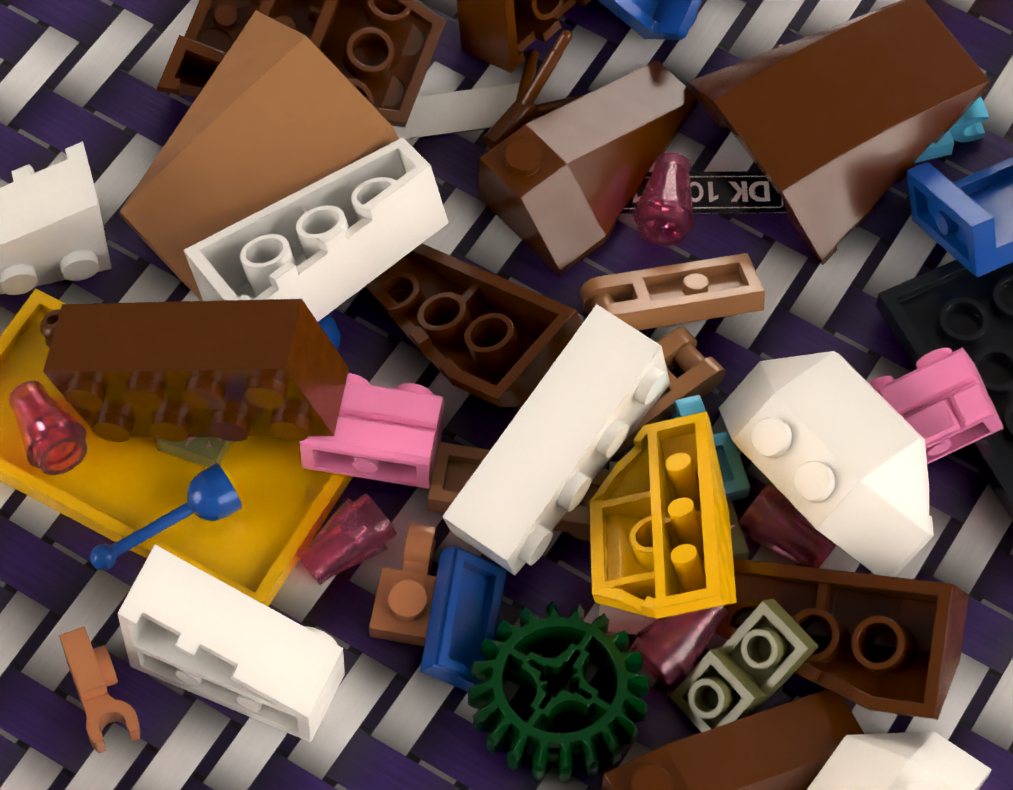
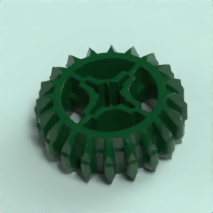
M553 601L546 606L545 618L539 620L530 609L525 607L520 612V628L502 619V622L497 626L499 641L485 638L480 645V655L487 660L474 661L471 664L470 675L477 679V682H482L468 689V705L479 709L473 715V726L477 732H490L487 737V749L491 754L510 748L507 756V766L510 767L511 771L521 767L525 760L533 762L532 777L537 781L545 776L546 766L558 767V776L565 784L571 780L572 766L579 764L583 772L592 778L593 775L598 773V756L615 765L621 759L622 749L619 743L633 745L638 739L639 729L635 723L646 720L648 704L641 698L648 695L650 687L647 676L638 674L643 667V657L640 651L625 652L629 646L630 639L626 630L609 636L606 635L609 619L605 613L589 624L584 622V609L580 603L571 611V618L559 617V609ZM550 652L563 653L562 655L557 656L555 658H544L542 656H539L540 654ZM590 663L598 668L606 678L613 695L611 705L598 698L599 690L586 682L587 667ZM571 678L570 692L562 690L556 697L552 696L546 705L547 691L555 694L561 687H565ZM507 679L519 685V693L532 703L530 705V717L526 722L512 710L505 697L503 688ZM567 725L581 729L570 733H551L554 729Z

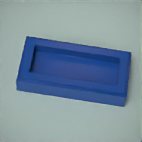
M455 545L441 551L420 668L421 673L467 692L472 686L482 683L481 681L477 682V679L470 675V667L474 661L487 660L480 655V645L484 639H496L506 569Z

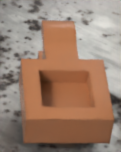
M410 523L405 542L402 569L382 567L369 625L370 637L418 646L425 645L437 577L429 575L436 547V540H434L436 527Z
M85 626L59 635L69 670L87 717L86 729L94 750L97 753L106 751L102 730L111 722L123 723L127 727L132 741L140 739V725L135 710L128 703L116 700L108 693L107 687L118 683V679L106 645L93 649Z

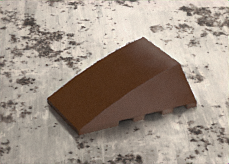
M199 0L185 36L179 35L157 86V92L197 97L257 10L306 35L392 126L406 127L447 20L417 0Z
M925 0L898 1L687 82L691 91L698 97L700 103L721 131L729 127L783 199L788 220L822 265L837 251L836 245L854 226L858 228L875 210V203L896 181L900 183L907 176V170L915 167V160L932 142L936 144L990 86L989 79Z

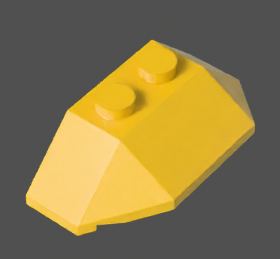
M707 411L644 425L633 440L635 446L616 463L589 501L592 595L595 603L655 619L737 603L730 513Z

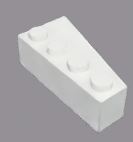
M402 137L183 251L203 301L303 299L315 319L320 321L449 222L431 165Z
M596 304L442 516L451 533L514 576L525 563L530 566L536 563L552 539L553 532L551 531L567 511L571 512L581 502L592 480L670 386L662 346Z

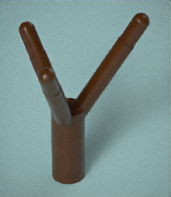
M563 30L537 73L536 67L539 52L535 49L529 50L516 101L483 136V141L490 149L527 124L531 119L541 117L584 96L579 95L537 105L534 103L572 39V32L570 30Z

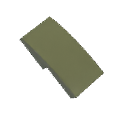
M775 599L763 600L721 648L710 650L669 697L701 732L752 715L791 677L819 646Z

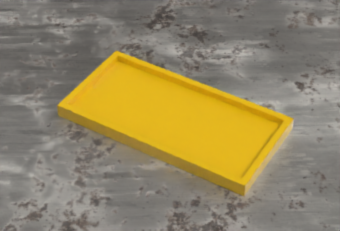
M35 289L0 336V481L110 540L118 542L187 503V491L190 482L208 467L159 451L157 445L158 437H130L125 442H112L98 437L92 431L90 426L43 373L50 348L46 345L45 337L41 334L40 324L47 313L61 309L62 304L66 303ZM248 437L244 441H232L220 465L232 483L241 501L242 509L216 521L201 519L192 514L130 550L147 559L154 545H157L269 607L353 476L302 468L300 441H288L279 437Z

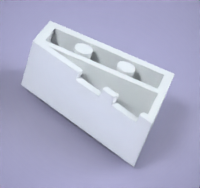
M83 141L65 149L67 160L34 173V169L30 164L11 171L14 182L0 188V295H20L31 291L36 286L66 279L70 281L85 280L94 276L97 272L112 269L100 206Z
M154 545L117 613L130 667L308 742L312 741L345 675L343 648L338 646L337 642L330 635L319 629L308 626L304 627L157 545Z

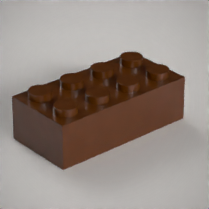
M303 299L62 304L43 373L90 426L92 431L98 437L108 441L125 442L130 437H159L172 442H182L187 440L188 437H218L233 442L244 441L248 437H279L288 441H303L308 436H334L349 367Z

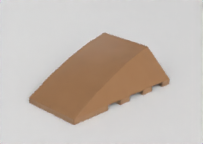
M256 10L120 210L119 216L196 297L203 301L183 251L184 249L393 143L399 138L392 125L306 35Z

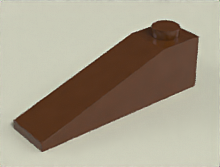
M656 60L525 124L479 158L478 197L560 277L606 242L615 228L617 218L629 200L634 199L643 185V179L657 158L665 153L697 105L698 97Z
M423 243L363 287L368 295L453 386L501 408L524 405L582 325L576 309Z
M733 558L737 603L686 613V619L729 639L763 600L775 599L819 646L794 673L870 711L938 720L960 662L969 595L950 583Z
M826 689L663 745L604 773L601 790H807L846 735L864 734L844 698Z

